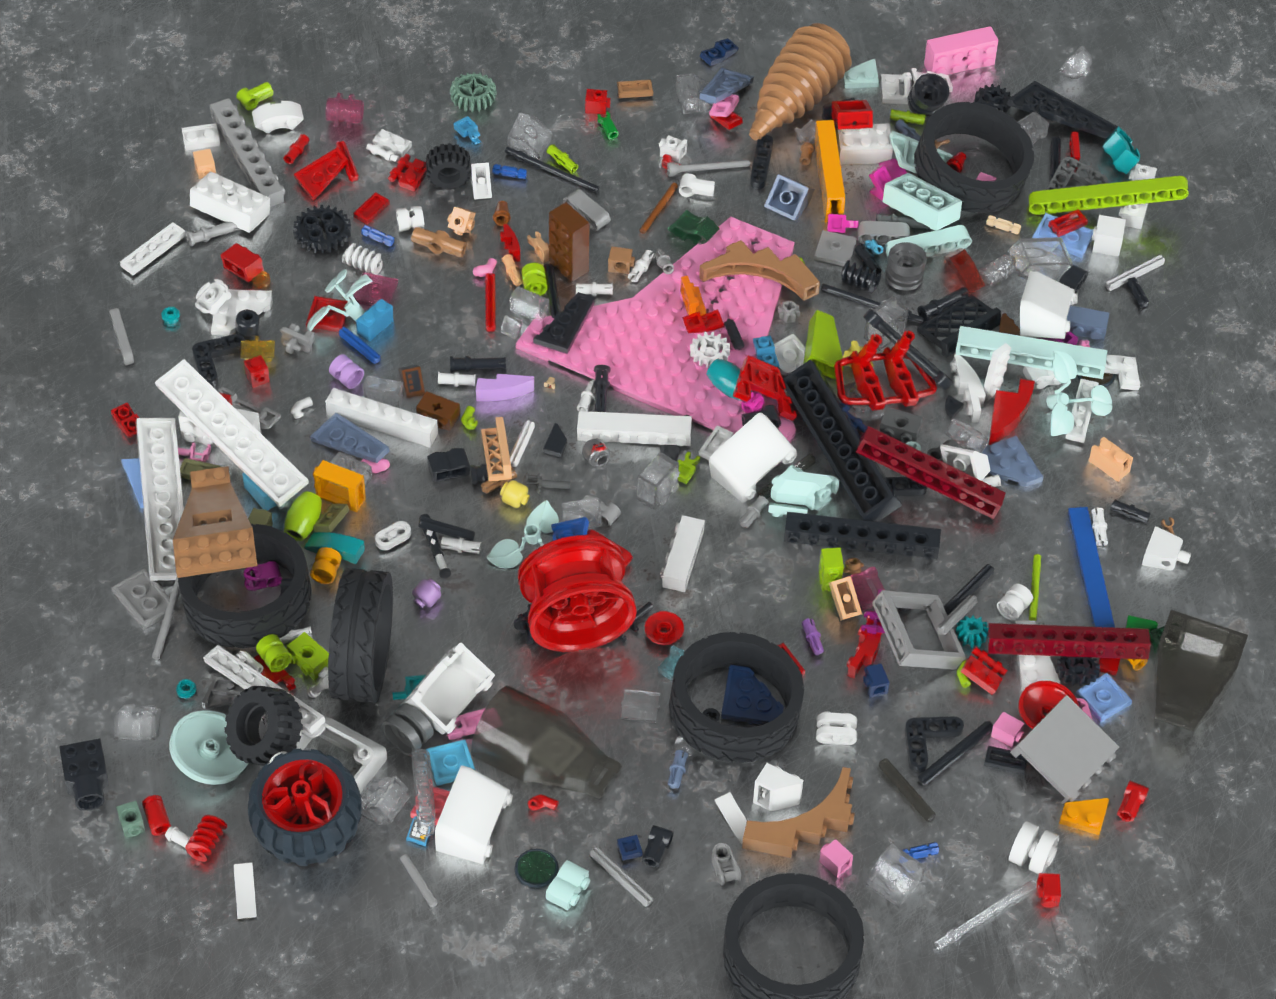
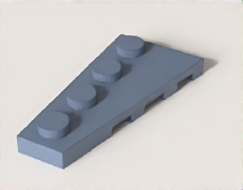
M335 413L310 436L312 442L374 463H378L390 452L389 446L338 413Z

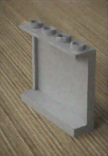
M1066 695L1010 753L1015 758L1021 754L1065 797L1061 802L1064 804L1068 800L1073 802L1080 795L1078 790L1081 787L1085 789L1092 782L1090 777L1093 774L1097 776L1104 769L1102 765L1105 762L1109 764L1117 756L1114 752L1119 746Z

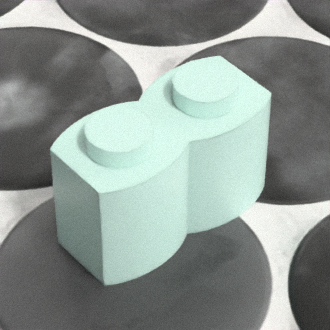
M566 860L557 876L549 885L546 891V899L569 910L571 905L575 906L580 897L578 894L581 890H586L590 883L589 871Z

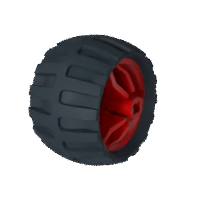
M301 748L293 749L292 752L277 755L271 763L265 764L262 767L257 778L253 781L249 792L248 817L254 835L268 853L289 864L290 862L296 863L298 866H308V864L313 863L321 864L327 862V859L332 856L339 855L345 849L346 843H350L354 838L361 819V795L353 775L338 759L329 754L326 756L322 751L315 749L310 751L302 750ZM290 817L293 818L290 822L286 821Z

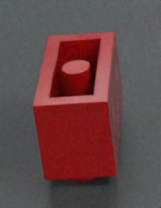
M235 243L220 254L224 268L246 282H250L264 271L262 258L238 243Z

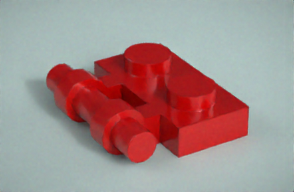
M405 154L404 157L398 160V165L390 171L388 180L394 182L397 179L399 180L400 187L415 192L427 175L426 162L416 158L413 162H409L411 156Z
M975 646L971 653L977 658L970 655L960 672L993 695L1003 679L997 672L1004 676L1008 670L1002 666L1000 661H995L989 657L985 650L981 651ZM983 662H984L985 664H987L988 666H990L991 669H989L987 666H985V665L983 664Z

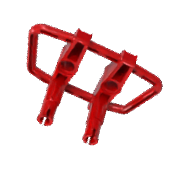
M910 330L905 331L901 339L896 342L891 350L889 347H886L882 353H876L878 346L882 342L881 336L878 334L874 336L872 334L868 343L863 346L859 353L853 351L850 356L837 360L834 364L839 400L846 405H868L874 411L883 410L885 405L902 403L905 407L916 406L919 398L933 395L937 390L936 382L906 355L910 348L909 345L915 338V334ZM903 359H909L930 388L916 391L911 373L908 371ZM871 361H884L889 385L896 396L884 397L879 378L870 363ZM851 364L857 390L863 398H849L845 395L842 366Z

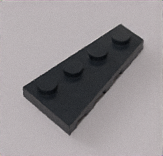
M578 292L564 306V310L558 313L554 320L543 328L540 335L537 334L533 338V343L568 354L595 304V297Z

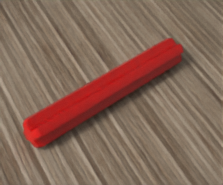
M487 273L485 275L486 331L494 332L496 330L495 274Z

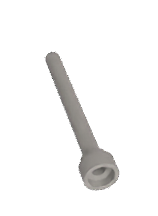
M749 160L688 165L668 162L667 172L668 176L671 177L680 174V172L749 167L751 162Z

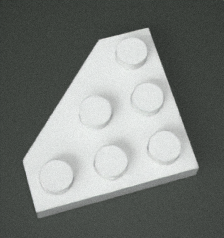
M228 289L231 296L223 303L219 311L213 315L211 334L216 336L234 334L236 332V315L242 310H253L258 315L271 309L272 291Z

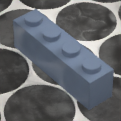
M1070 305L1067 315V321H1070V332L1075 336L1104 341L1109 312Z

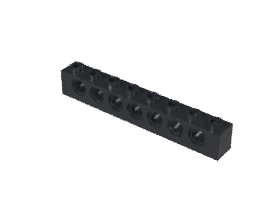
M787 512L784 542L938 559L941 529Z

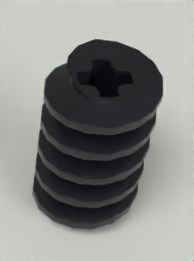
M847 260L841 272L842 282L846 283L848 281L849 285L855 284L856 288L861 287L864 291L868 289L869 293H873L879 285L881 273L878 277L875 270L869 274L870 268L863 271V265H860L857 269V263L854 262L850 266V260Z

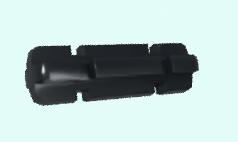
M1129 278L1127 284L1136 301H1138L1137 303L1141 308L1147 307L1149 300L1145 296L1146 294L1141 285L1138 284L1137 278Z
M727 319L724 322V326L735 350H742L744 342L733 319Z

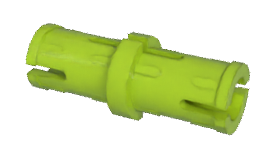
M891 109L890 120L898 121L902 119L906 124L912 123L924 126L926 115L912 113L909 110L906 112Z
M554 144L548 147L547 154L552 156L558 165H562L571 174L577 171L579 165L571 160L566 152H562Z

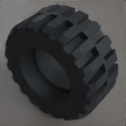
M260 685L251 686L240 692L241 695H237L234 698V703L228 708L229 714L225 718L227 725L224 729L225 734H227V744L231 746V752L240 761L264 766L270 763L271 758L275 754L282 751L289 753L297 748L296 744L301 739L300 731L303 730V724H301L303 717L302 713L299 712L300 707L291 694H288L283 689ZM267 712L268 728L264 738L261 740L259 725L262 716Z

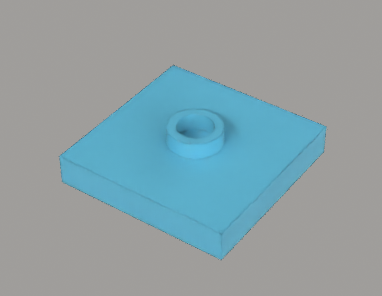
M465 739L426 749L436 786L454 782L462 765L475 770Z

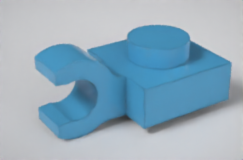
M468 116L453 123L454 129L463 138L469 136L470 141L474 145L481 142L478 139L480 136L478 125Z

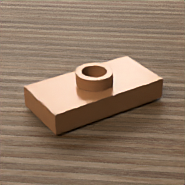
M651 80L617 82L619 98L653 96Z

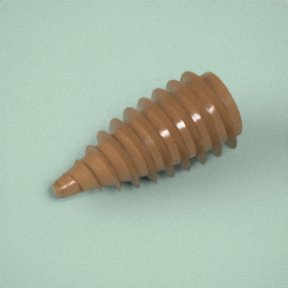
M815 23L810 26L801 27L793 33V36L787 41L786 46L775 59L773 66L770 67L768 75L763 81V87L760 89V99L757 102L758 111L755 114L756 119L749 133L753 140L761 139L775 127H782L783 123L790 124L794 119L803 117L805 112L811 111L814 105L820 103L822 97L827 96L830 89L836 86L837 81L844 77L845 72L850 69L852 64L850 49L845 39L836 30L827 25Z

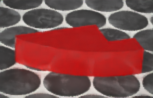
M1020 379L1018 393L996 390L989 445L997 443L1008 436L1023 420L1031 403L1035 381Z

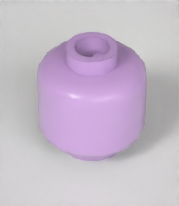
M430 578L428 580H421L412 591V595L415 598L413 602L420 608L424 606L427 608L433 607L441 597V587Z

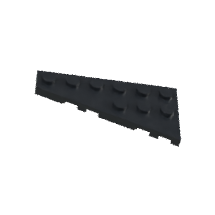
M1037 81L1032 82L1007 101L1009 106L1105 139L1118 127Z

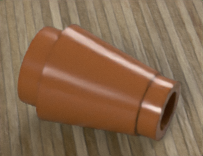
M499 201L493 214V220L497 225L503 226V224H507L510 221L511 217L507 202Z

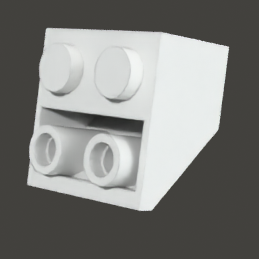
M766 763L755 780L753 803L769 811L797 806L801 803L803 780L795 774L783 771L776 765Z

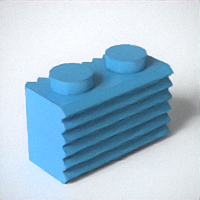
M383 299L378 300L356 320L357 334L371 342V339H374L391 322H394L393 306Z

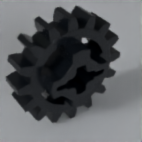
M991 84V87L984 85V89L980 87L979 91H976L974 102L986 104L1007 113L1008 109L1011 108V106L1007 105L1011 93L1006 92V88L1001 89L1000 85L994 87L993 84Z
M1060 656V659L1057 660L1056 673H1059V678H1064L1065 683L1070 681L1072 686L1075 683H1078L1079 686H1082L1083 683L1090 685V681L1096 682V678H1099L1100 664L1097 663V658Z

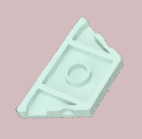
M892 130L889 137L899 167L916 173L914 153L919 141ZM937 149L945 163L953 157L952 154Z

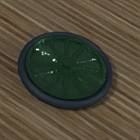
M543 849L525 851L518 857L515 863V874L519 881L533 888L549 885L559 871V865L554 855Z

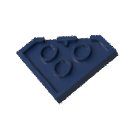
M730 665L721 719L764 725L781 715L784 706L775 700L771 695V691L754 676L755 673L750 668Z

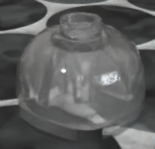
M1083 45L1075 51V54L1070 56L1059 70L1069 79L1075 80L1082 76L1085 78L1092 71L1089 69L1092 65V56Z

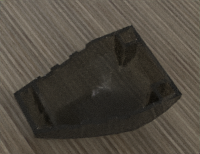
M1171 610L1155 659L1154 718L1194 732L1233 682L1248 635Z

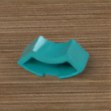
M1118 126L1102 147L1112 157L1115 168L1127 175L1140 160V153L1137 148L1134 149L1132 146L1133 140Z

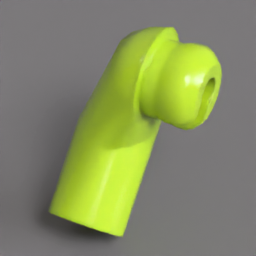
M467 406L461 417V422L468 430H474L478 425V421H474V418H472L475 412L472 406Z
M966 660L961 663L957 670V676L963 688L971 685L970 679L960 672Z

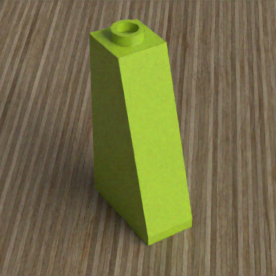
M816 310L809 321L804 363L811 359L819 367L823 375L836 380L834 364L837 360L842 359L843 356L834 316Z

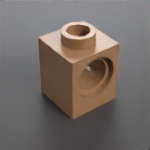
M611 246L608 272L629 274L631 267L634 268L635 257H632L633 249Z

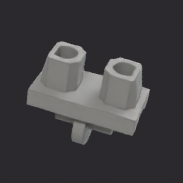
M291 324L288 328L283 326L280 329L282 333L281 342L287 346L286 351L292 354L295 350L299 352L302 350L310 354L313 351L312 344L315 340L313 332L307 330L302 335L300 334V328L295 324Z

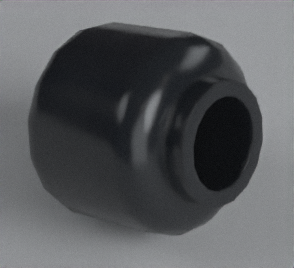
M248 309L240 311L235 319L236 331L245 337L255 335L259 330L260 319L258 314Z

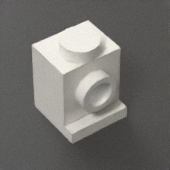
M670 135L666 139L662 138L659 143L660 156L663 157V155L668 154L672 157V161L679 163L687 152V140L684 139L682 141Z

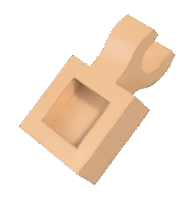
M536 231V238H531L528 235L527 241L534 247V252L542 262L546 263L549 261V244L545 243L541 238V234Z

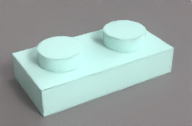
M770 502L768 512L772 513V516L783 517L787 515V512L807 514L808 507Z

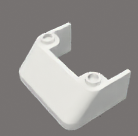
M324 717L326 721L312 734L304 729L301 730L300 742H297L296 749L301 748L304 750L313 738L319 736L353 755L354 761L362 766L354 776L360 794L387 760L385 747L332 718Z

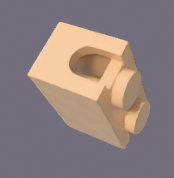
M1105 437L1101 438L1099 446H1092L1089 462L1117 482L1130 472L1133 461L1132 456Z
M851 576L829 583L840 621L862 614Z

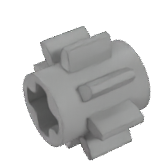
M793 301L783 302L782 306H778L779 319H782L784 322L792 323L795 322L796 317L800 318L799 305H796Z

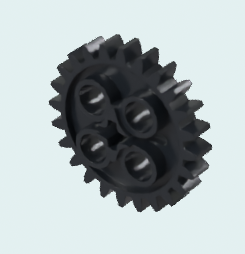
M321 205L318 209L316 206H313V210L307 208V213L301 212V216H297V221H294L293 234L294 239H297V244H301L302 248L307 247V251L314 249V253H317L318 250H321L322 253L325 250L331 252V248L338 250V245L343 247L344 242H348V237H351L352 229L347 214L343 215V210L337 212V207L330 209V205L327 208ZM318 219L321 220L322 228H321V226L319 225V220H318Z

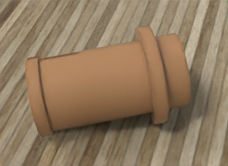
M805 142L800 148L802 152L799 161L803 165H809L814 147L812 143Z

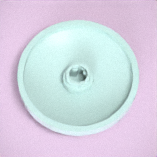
M201 710L184 716L175 725L169 742L170 754L176 766L191 779L204 784H225L238 778L247 768L248 763L240 761L231 752V746L227 744V734H225L224 727L227 725L225 718L228 715L216 711Z

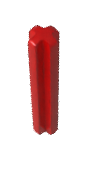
M338 141L336 148L338 147L348 159V163L344 167L351 182L358 181L359 175L346 143Z

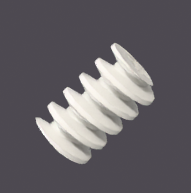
M352 243L345 250L342 257V263H347V265L357 269L359 268L368 274L372 273L373 276L379 274L383 261L381 260L380 253L375 255V252L372 250L368 254V248H364L362 251V246L359 245L356 248L355 243Z

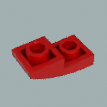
M503 224V231H500V240L504 242L505 249H509V254L513 255L514 261L520 262L518 239L510 226Z
M128 402L112 409L111 415L128 438L137 435L136 420L139 417L137 414H134Z

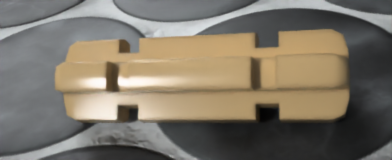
M989 215L986 224L988 226H996L995 228L1007 232L1012 231L1011 233L1013 234L1020 233V224H1012L1011 221L1002 218L996 219V216Z

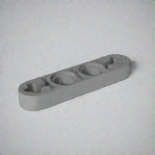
M111 308L109 313L125 366L134 364L133 354L119 308Z

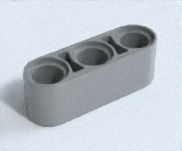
M580 189L563 198V203L567 202L589 222V228L593 231L599 230L611 221L608 212Z
M862 221L858 225V241L864 245L866 240L873 239L879 245L885 246L889 241L910 236V226L903 222Z

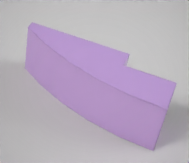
M497 374L496 379L477 378L476 401H501L533 392L534 376Z

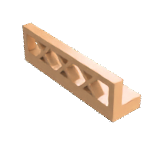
M495 417L496 428L481 429L488 480L512 479L511 462L503 417ZM497 434V436H495L493 439L486 436ZM492 445L495 446V447H497V449H496L495 451H493V450H491V449H489V448H490ZM494 457L497 458V459H499V461H498L497 463H495V462H493V461H491V460H492ZM496 469L503 472L500 474H492Z

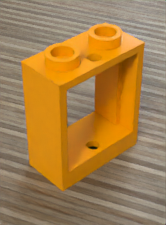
M322 460L319 466L315 467L313 477L316 495L333 504H347L349 510L358 512L366 499L364 475Z

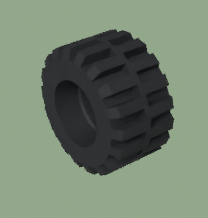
M451 143L433 147L434 150L431 149L426 156L427 178L430 180V183L432 185L435 184V187H442V189L459 188L460 185H465L471 176L469 152L464 147H459L457 144L452 145Z

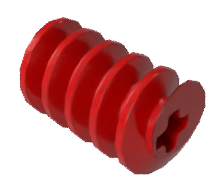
M204 815L185 846L187 853L193 859L206 862V856L212 854L210 849H215V843H218L220 840L218 836L223 835V830L227 829V824L216 816Z

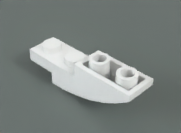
M954 354V360L950 363L951 373L955 375L953 377L954 387H957L958 394H964V401L968 402L967 415H970L972 423H978L980 421L981 408L984 407L985 402L984 388L969 363L960 355Z

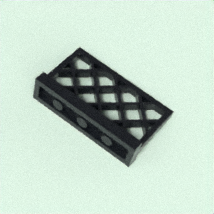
M971 294L918 326L917 332L942 349V355L947 358L956 352L959 330L951 332V329H960V326L991 331L1000 325L1001 310L997 307L994 309L990 308ZM970 302H973L976 306H966V305L969 304ZM959 311L963 312V315H952V313ZM965 312H976V315H965ZM978 312H986V314L978 315ZM941 320H949V323L938 322ZM962 320V323H951V321ZM965 320H974L969 324L964 323ZM927 328H936L935 331H926ZM938 328H949L948 332L938 331ZM937 337H946L941 341L937 339Z

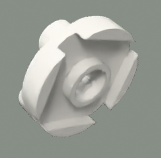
M215 279V282L212 284L208 282L198 291L195 306L202 313L216 314L223 303L230 298L231 293L228 291V286L222 280Z

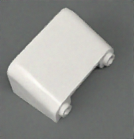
M1030 271L1020 305V336L1065 339L1066 332L1070 331V321H1067V315L1070 305L1074 306V304H1077L1078 293H1075L1074 289L1044 274Z
M758 413L711 455L709 459L711 477L744 504L755 496L756 483L778 463H792L797 456V451L763 413Z
M460 642L438 661L402 704L407 703L417 708L426 716L434 730L442 735L444 733L450 734L457 726L455 724L456 718L481 690L485 692L493 684L491 680L495 674Z
M462 765L436 826V851L484 864L486 857H490L493 846L490 845V837L501 809H505L506 806L511 804L513 794H510V789L476 770Z

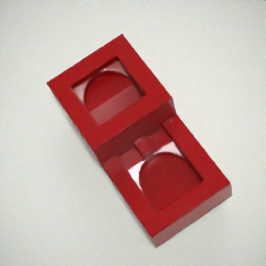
M718 309L701 315L700 311L682 317L688 333H703L725 327Z

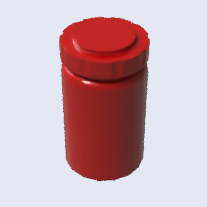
M152 795L142 801V806L152 835L160 836L166 834L171 824L162 797Z

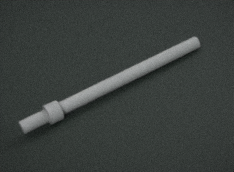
M177 577L152 657L154 659H160L180 595Z

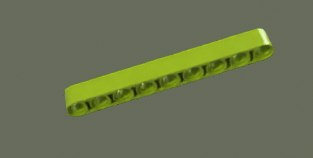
M1172 176L1034 191L1029 195V211L1034 215H1041L1045 213L1070 212L1077 209L1088 210L1182 200L1189 194L1188 180L1184 176Z

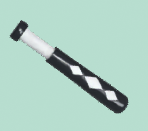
M422 514L419 517V520L422 516L426 518H430V516L428 514ZM422 528L433 557L439 566L440 577L448 578L451 575V570L447 568L444 561V554L436 532Z

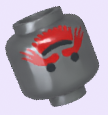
M596 438L585 443L582 454L591 466L596 467L603 466L608 462L610 450L601 439Z

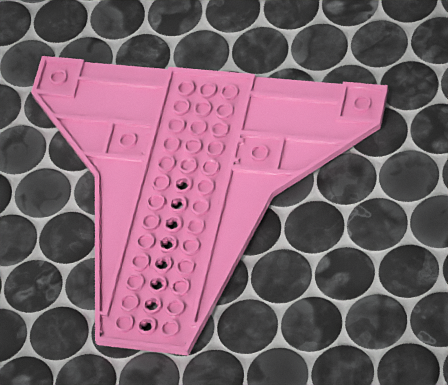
M730 217L673 264L674 271L671 274L663 272L633 298L593 306L568 354L533 343V338L537 334L540 335L543 328L554 320L551 315L533 319L516 342V349L546 362L550 360L594 380V367L596 365H607L611 368L608 374V381L613 390L673 416H692L693 422L712 430L716 426H720L733 432L734 435L743 427L741 415L746 414L741 407L743 401L733 399L718 390L706 375L708 370L706 364L699 366V361L694 362V357L690 356V344H692L693 338L697 339L698 334L704 336V332H687L682 318L688 314L680 292L681 277L688 276L690 283L693 282L694 286L699 287L706 313L718 309L723 323L727 319L734 320L744 342L742 350L734 349L725 327L709 331L707 334L711 335L714 332V336L721 334V339L727 338V343H730L728 361L741 369L743 361L748 355L757 359L753 339L769 335L783 285L771 279L744 274L726 275L702 282L699 278L700 265L722 254H726V247L740 240L745 243L753 254L758 250L769 247L781 261L786 257L792 256L795 242ZM759 393L764 399L763 407L774 405L778 411V401L776 399ZM779 416L781 426L777 429L791 443L796 435L795 425L793 421Z

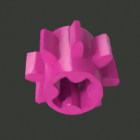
M751 392V399L747 402L743 401L741 407L745 413L761 411L764 399L759 393Z

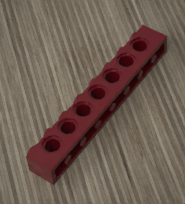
M870 426L867 427L859 442L856 453L992 519L995 518L1002 507L1006 492Z
M989 623L987 636L988 654L1149 659L1151 645L1149 629Z

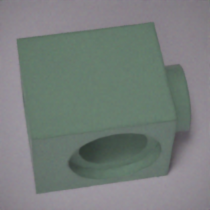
M137 801L116 806L125 837L136 836L145 832Z

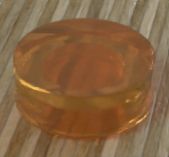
M261 271L252 278L253 285L260 289L266 288L271 282L270 275L266 271Z

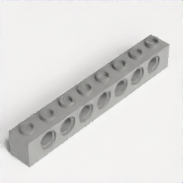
M229 98L210 104L211 117L214 123L217 124V128L252 189L269 197L270 207L284 203L283 195H285V189L282 184L278 183V177L276 173L272 172L269 161L265 160L262 149L259 150L257 140L252 138L250 128L245 126L243 116H239L236 104H232Z

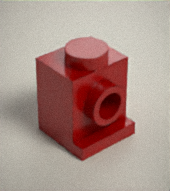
M1039 873L1036 887H1038L1037 895L1038 898H1041L1042 906L1047 908L1059 906L1061 899L1060 874Z

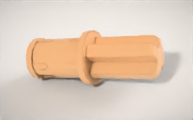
M507 254L502 257L506 274L510 276L513 284L519 287L523 284V279L519 272L520 268L516 265L513 256Z

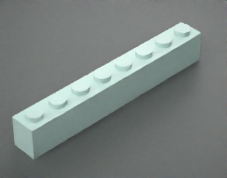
M960 326L956 355L991 360L992 353L1007 343L1011 347L1010 358L1007 363L1053 371V351H1062L1070 355L1075 361L1077 375L1103 379L1108 350Z

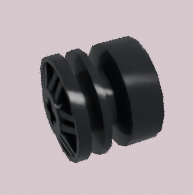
M927 73L921 75L914 83L907 97L910 110L916 114L926 115L925 118H930L947 101L949 86L937 74Z

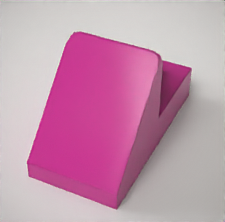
M880 165L869 174L874 184V187L869 192L883 201L885 183L892 181V178L886 167Z

